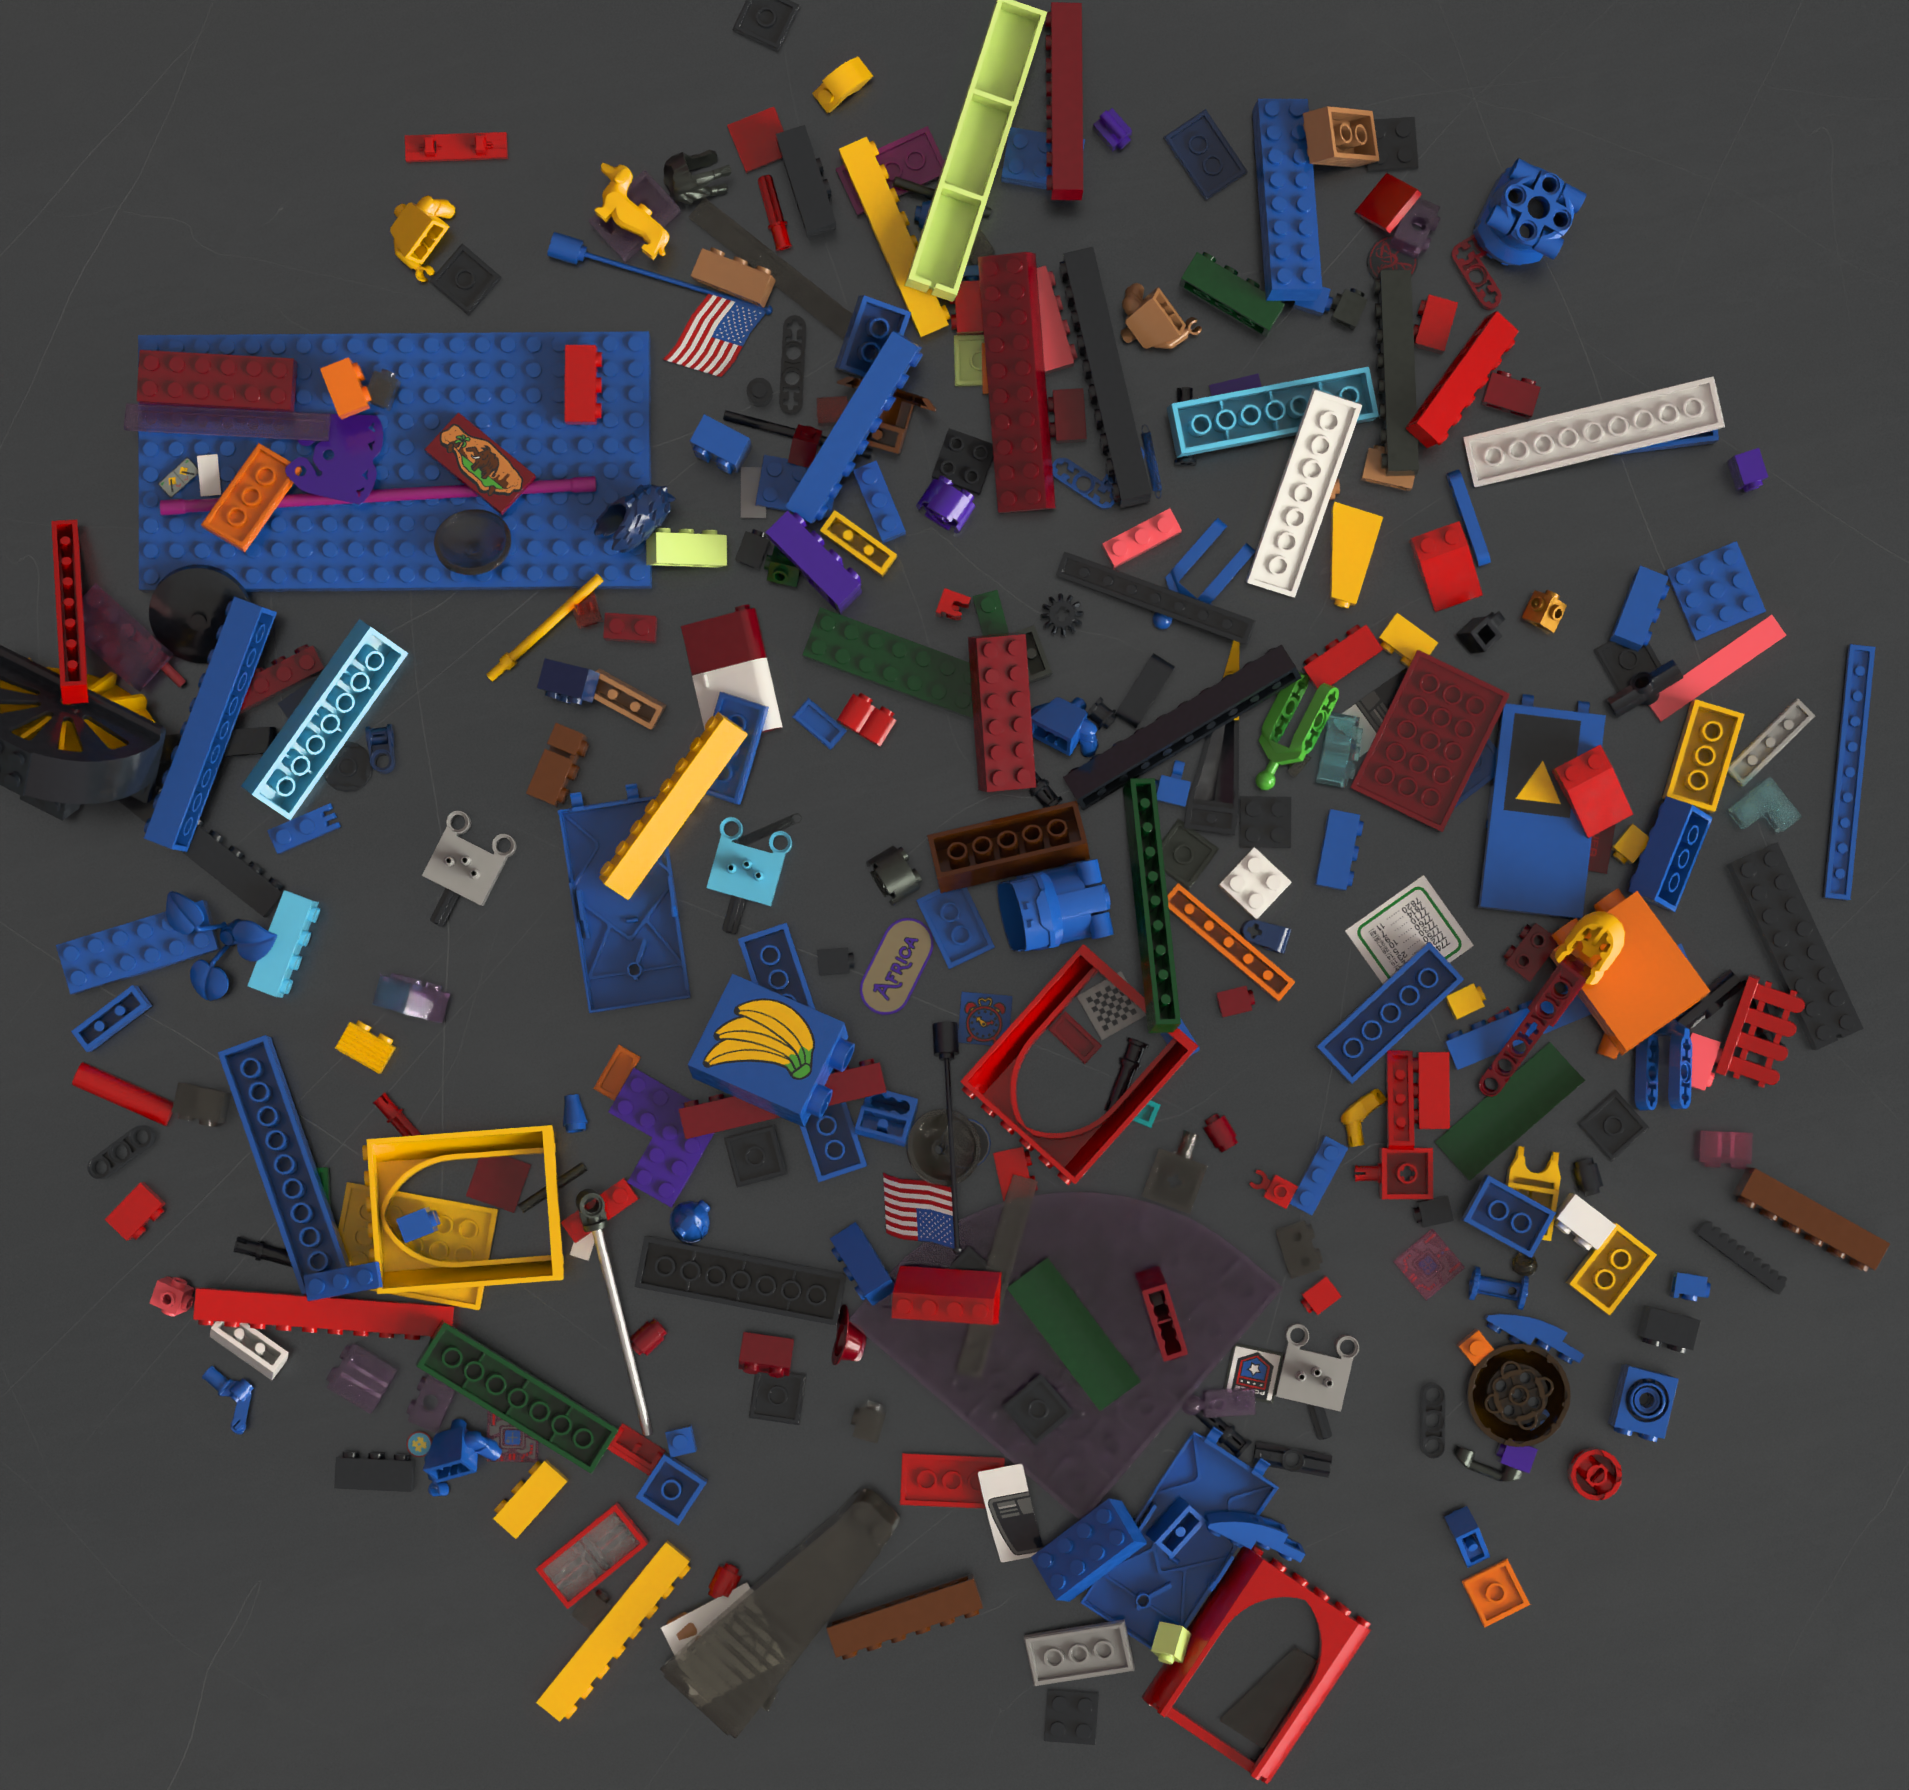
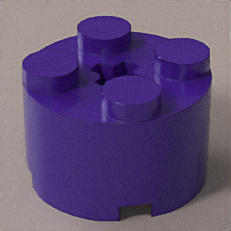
M940 475L938 479H932L916 507L919 511L923 507L926 510L924 515L937 525L947 530L952 526L955 528L954 533H959L975 508V504L972 502L975 497L964 489L961 491L957 490L952 486L953 483L949 479Z

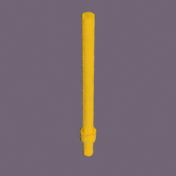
M598 574L594 575L510 653L506 652L499 659L500 662L486 676L493 682L506 669L510 670L517 664V659L603 582L601 576Z

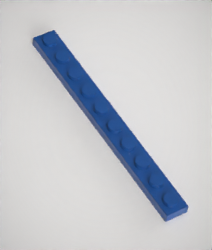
M1848 645L1823 898L1851 899L1875 647Z

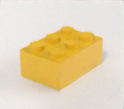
M1614 1222L1612 1223L1616 1227L1598 1250L1591 1249L1566 1282L1609 1316L1657 1256L1652 1250Z

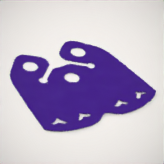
M316 414L297 424L293 429V434L302 446H310L321 438L324 432H328L330 435L319 442L314 450L313 462L319 471L322 472V475L317 476L315 474L316 471L307 458L298 457L285 468V473L300 490L310 494L359 505L363 503L370 495L375 484L377 471L373 464V459L380 453L383 444V428L378 416L352 415L341 420L338 414ZM372 423H374L373 428L375 429V432L369 429ZM306 427L314 430V434L311 437L303 435V430ZM373 441H375V443L372 445L373 449L370 450L368 443H372ZM332 450L334 457L331 460H326L323 457L324 451ZM298 466H303L306 469V473L303 476H297L295 469ZM366 470H368V473L366 475L368 477L367 480L364 476H362V474H364ZM364 488V490L360 492V497H358V493L356 490Z

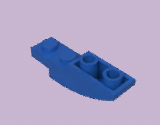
M1507 1313L1486 1314L1483 1318L1488 1321V1328L1498 1334L1502 1330L1510 1334L1509 1340L1515 1344L1525 1343L1531 1345L1534 1338H1537V1345L1547 1351L1552 1347L1560 1352L1558 1357L1569 1364H1572L1573 1360L1580 1363L1584 1357L1583 1353L1563 1342L1567 1332L1539 1319Z
M1216 1512L1204 1516L1207 1530L1217 1537L1223 1535L1239 1548L1245 1546L1252 1549L1254 1544L1257 1543L1266 1550L1271 1548L1278 1551V1554L1288 1561L1294 1559L1300 1563L1305 1556L1302 1545L1288 1538L1289 1534L1285 1525L1272 1519L1240 1512Z

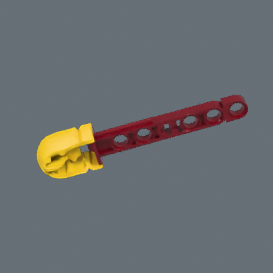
M1595 911L1582 917L1565 939V943L1561 944L1555 953V958L1559 965L1527 1007L1530 1010L1528 1015L1480 1079L1479 1088L1484 1095L1493 1097L1503 1089L1510 1079L1509 1077L1514 1074L1549 1025L1554 1027L1584 984H1597L1602 978L1604 971L1608 970L1621 952L1625 937L1623 925L1615 916L1605 911ZM1590 932L1592 936L1588 940L1585 936ZM1578 941H1582L1583 944L1581 952L1589 958L1593 955H1600L1602 958L1597 961L1592 969L1580 958H1576L1571 954L1578 945ZM1602 943L1607 945L1603 951L1600 949ZM1557 982L1565 983L1568 987V993H1558L1555 989V984ZM1544 1001L1550 1002L1554 1007V1012L1550 1014L1545 1013L1541 1008V1003ZM1533 1022L1537 1023L1536 1029L1528 1037L1525 1033L1530 1028V1024ZM1513 1041H1523L1526 1045V1050L1523 1052L1516 1051L1513 1047ZM1501 1059L1509 1060L1512 1064V1069L1509 1071L1501 1069L1499 1061ZM1487 1078L1495 1079L1498 1083V1088L1495 1090L1489 1089L1485 1084V1080Z

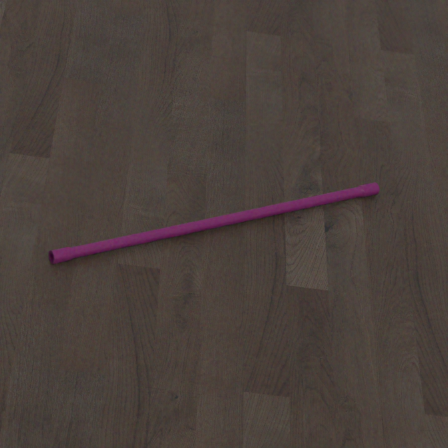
M596 476L533 481L522 494L596 492ZM466 485L374 489L363 503L479 496ZM356 490L358 493V497H360V492H362L363 490ZM310 493L286 494L277 508L353 503ZM219 498L160 500L161 515H176L189 512L211 511Z

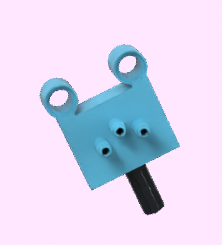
M729 817L725 818L720 824L721 838L706 888L731 895L722 930L730 934H736L746 900L772 906L786 853L792 848V839L784 831L774 832L769 839V846L773 853L733 843V841L738 840L742 836L743 825L738 819ZM730 822L737 823L739 827L738 833L734 836H728L724 831L726 824ZM778 836H784L788 840V845L783 850H778L773 845L775 838Z

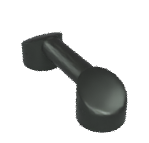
M1458 1445L1455 1448V1456L1469 1470L1500 1482L1516 1481L1522 1477L1523 1471L1504 1465L1502 1471L1474 1461L1475 1452Z

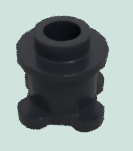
M1101 697L1087 712V719H1092L1099 726V730L1102 727L1108 729L1116 719L1113 715L1116 710L1112 711L1103 703L1104 699Z

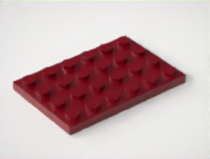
M1417 650L1350 788L1443 832L1510 694Z

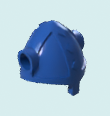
M700 1200L698 1203L687 1201L678 1204L670 1214L669 1223L676 1238L682 1242L692 1244L699 1242L706 1236L710 1224L708 1215L710 1207L703 1200Z

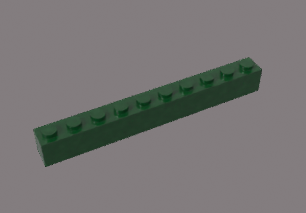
M1155 778L1130 779L1123 788L1147 1027L1148 1033H1172L1181 1024L1156 784Z

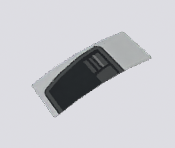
M1408 667L1333 720V723L1358 757L1368 752Z
M1016 1464L979 1471L978 1477L1000 1561L1008 1562L1032 1557L1044 1547L1035 1519L1023 1465Z

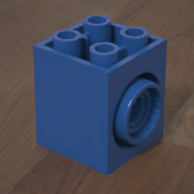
M1622 1364L1608 1424L1614 1426L1613 1431H1617V1433L1632 1436V1432L1639 1433L1638 1437L1657 1442L1658 1438L1665 1439L1679 1379L1671 1375ZM1647 1392L1648 1401L1641 1405L1639 1398L1643 1393Z

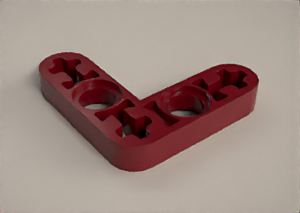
M1473 234L1453 248L1451 259L1479 305L1483 309L1492 310L1499 305L1502 295L1480 260L1487 252L1478 245ZM1472 241L1474 249L1479 254L1475 255L1473 250L1467 255L1466 261L1463 258L1458 259V250L1467 251L1471 248V245L1468 243ZM1472 270H1479L1483 274V280L1479 283H1474L1470 280L1469 273ZM1486 282L1490 284L1486 286L1487 292L1496 295L1493 304L1490 301L1485 302L1483 300L1486 296L1483 289L1480 292L1476 290L1485 285Z

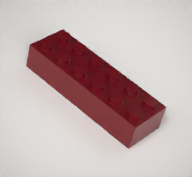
M140 350L136 401L141 405L294 413L297 362L294 358Z
M1016 632L968 637L978 790L995 792L1035 788L1036 777L1026 634Z

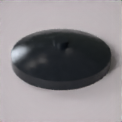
M209 565L184 566L166 575L154 590L149 605L150 625L156 639L168 652L185 661L207 663L208 655L212 649H215L218 641L216 639L217 631L221 625H224L227 615H225L228 603L233 601L234 597L250 602L249 596L238 580L219 568Z

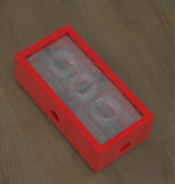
M616 1502L538 1565L535 1570L568 1609L649 1543V1540L620 1504Z

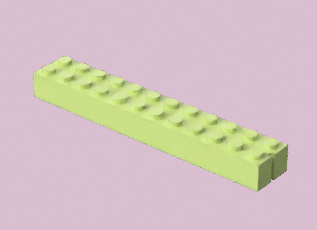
M1014 0L996 1L904 286L925 293L928 289H931V295L951 302L956 298L1047 15L1046 11Z

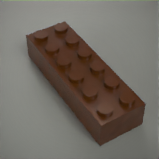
M1077 800L927 835L940 893L1090 859Z
M1746 1168L1733 1192L1738 1197V1203L1747 1208L1754 1209L1757 1207L1761 1209L1759 1214L1771 1221L1777 1222L1779 1219L1783 1222L1781 1226L1794 1234L1804 1233L1805 1237L1803 1239L1816 1246H1827L1826 1252L1837 1258L1844 1259L1846 1257L1850 1259L1848 1264L1860 1271L1867 1272L1868 1269L1876 1271L1890 1245L1887 1241L1756 1168Z
M970 1574L828 1622L826 1629L836 1658L842 1656V1659L845 1660L856 1656L858 1650L866 1648L868 1652L882 1647V1642L891 1640V1643L906 1639V1634L915 1631L916 1635L930 1631L932 1625L940 1623V1626L943 1627L952 1624L958 1616L964 1615L965 1619L980 1614L979 1609L983 1608V1603L974 1576Z

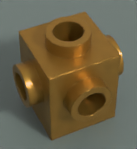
M1534 590L1522 618L1535 627L1555 633L1567 605L1559 600L1560 596L1552 591L1546 590L1545 593Z

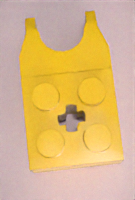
M1517 1146L1515 1158L1507 1170L1505 1185L1556 1212L1561 1180L1558 1167L1559 1153L1552 1152L1546 1168L1539 1173H1533L1526 1167L1524 1147ZM1555 1216L1542 1240L1551 1241Z

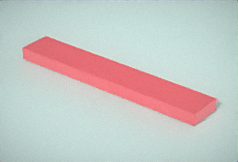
M1770 615L1683 675V679L1659 692L1658 700L1648 706L1659 722H1662L1786 636L1785 632L1773 615Z

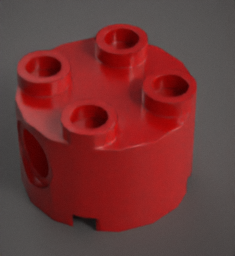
M1589 1447L1574 1455L1569 1463L1567 1476L1571 1486L1577 1493L1586 1499L1598 1501L1608 1499L1617 1492L1622 1481L1621 1465L1613 1455L1603 1449Z

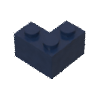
M545 658L537 688L546 691V697L560 702L582 705L583 701L592 703L600 673Z

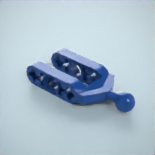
M1217 518L1165 577L1168 589L1197 599L1179 581L1226 529L1227 525L1222 520ZM1246 543L1198 597V600L1211 604L1254 555L1256 550ZM1157 612L1154 613L1152 618L1154 626L1162 630L1170 627L1173 618Z
M1673 1019L1636 1045L1635 1104L1640 1111L1654 1110L1657 1105L1658 1036H1671L1669 1052V1104L1673 1109H1687L1690 1106L1693 1049L1690 1029Z

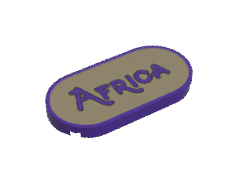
M903 918L895 921L887 928L860 984L862 1001L871 1011L877 1014L888 1015L898 1012L907 1004L932 954L934 946L931 931L923 922L913 918Z

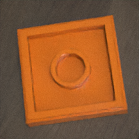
M1507 1558L1461 1580L1484 1628L1530 1605Z

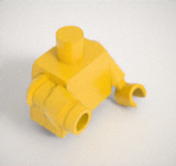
M428 195L421 198L417 204L412 202L407 205L400 204L394 210L397 219L391 226L390 232L394 238L395 255L408 268L416 271V278L421 282L428 281L427 277L423 274L424 270L429 275H434L435 271L429 265L421 266L420 264L424 263L449 228V225L439 217L450 219L455 213L454 205L450 204L446 199H432Z

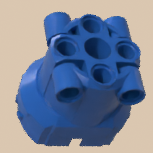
M1517 158L1513 166L1506 168L1496 180L1475 223L1476 227L1473 234L1480 247L1487 252L1486 255L1491 259L1494 258L1502 262V265L1520 266L1522 264H1531L1540 261L1543 255L1553 260L1564 242V239L1560 237L1570 228L1574 214L1581 208L1586 198V193L1567 183L1564 184V181L1556 174ZM1510 190L1517 193V203H1512L1509 200L1508 194ZM1531 199H1536L1543 205L1544 213L1540 219L1533 218L1528 212V203ZM1521 225L1529 229L1528 238L1521 236L1519 231Z
M1098 859L1082 860L1064 864L1058 868L1016 876L1017 879L997 884L1001 919L1008 943L1013 951L1043 950L1086 938L1097 939L1114 935L1110 913L1107 912L1111 904L1110 896L1106 885L1101 884L1102 877Z

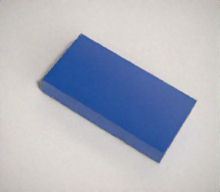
M807 698L792 716L793 719L830 750L847 732L845 728L810 698Z

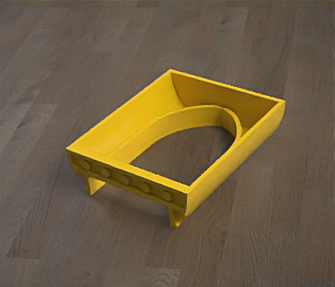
M552 1125L366 1139L367 1145H362L363 1160H368L369 1170L364 1171L365 1186L370 1187V1196L366 1197L367 1212L372 1213V1222H368V1236L373 1238L374 1248L369 1249L370 1263L379 1262L383 1287L376 1288L377 1294L564 1279V1255L562 1254L555 1157L556 1145L554 1143ZM544 1153L551 1255L469 1262L437 1261L422 1256L406 1246L397 1237L387 1221L386 1214L396 1192L410 1177L426 1167L452 1160Z

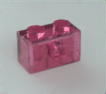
M1701 1131L1699 1162H1705V1167L1721 1168V1163H1731V1168L1746 1169L1747 1164H1752L1753 1133Z

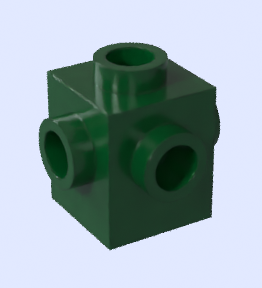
M774 546L772 555L767 554L764 569L768 570L767 581L797 587L801 571Z

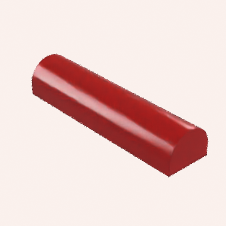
M85 1062L80 1064L72 1081V1085L164 1126H167L177 1104Z

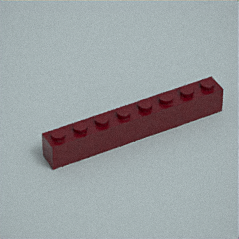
M1051 2L1050 12H1047L1045 18V27H1050V35H1046L1045 50H1050V58H1046L1045 72L1050 74V81H1046V97H1050V105H1046V120H1051V128H1046V143L1051 144V151L1046 152V167H1051V175L1046 176V190L1051 191V200H1082V3Z
M873 1058L860 1061V1067L849 1069L848 1064L843 1072L834 1069L835 1073L830 1074L825 1084L826 1087L833 1090L828 1106L886 1093L887 1090L880 1062L875 1063ZM723 1094L708 1097L709 1102L699 1104L698 1099L683 1103L684 1108L679 1109L685 1139L779 1118V1116L734 1096L724 1098Z

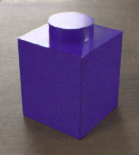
M1499 1443L1496 1456H1499L1498 1462L1530 1473L1538 1449L1532 1446L1513 1447Z

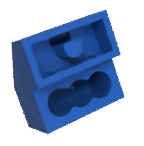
M890 1091L865 1097L855 1126V1134L904 1147L914 1124L918 1110V1099Z

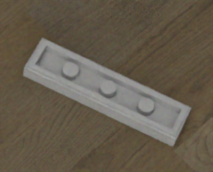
M1796 698L1729 764L1727 773L1741 787H1744L1815 715Z

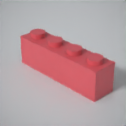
M1046 266L1037 268L1046 375L1073 367L1074 359L1078 357L1074 344L1069 345L1066 336L1070 334L1068 322L1061 319L1059 312L1063 310L1061 298L1059 295H1054L1052 288L1056 286L1054 274L1052 271L1048 272Z

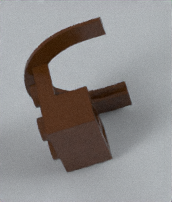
M848 376L838 380L837 384L858 388L863 379ZM896 389L893 394L896 398L889 411L883 410L879 417L883 420L875 433L870 432L866 440L869 441V446L900 454L914 405L934 412L937 409L928 398Z

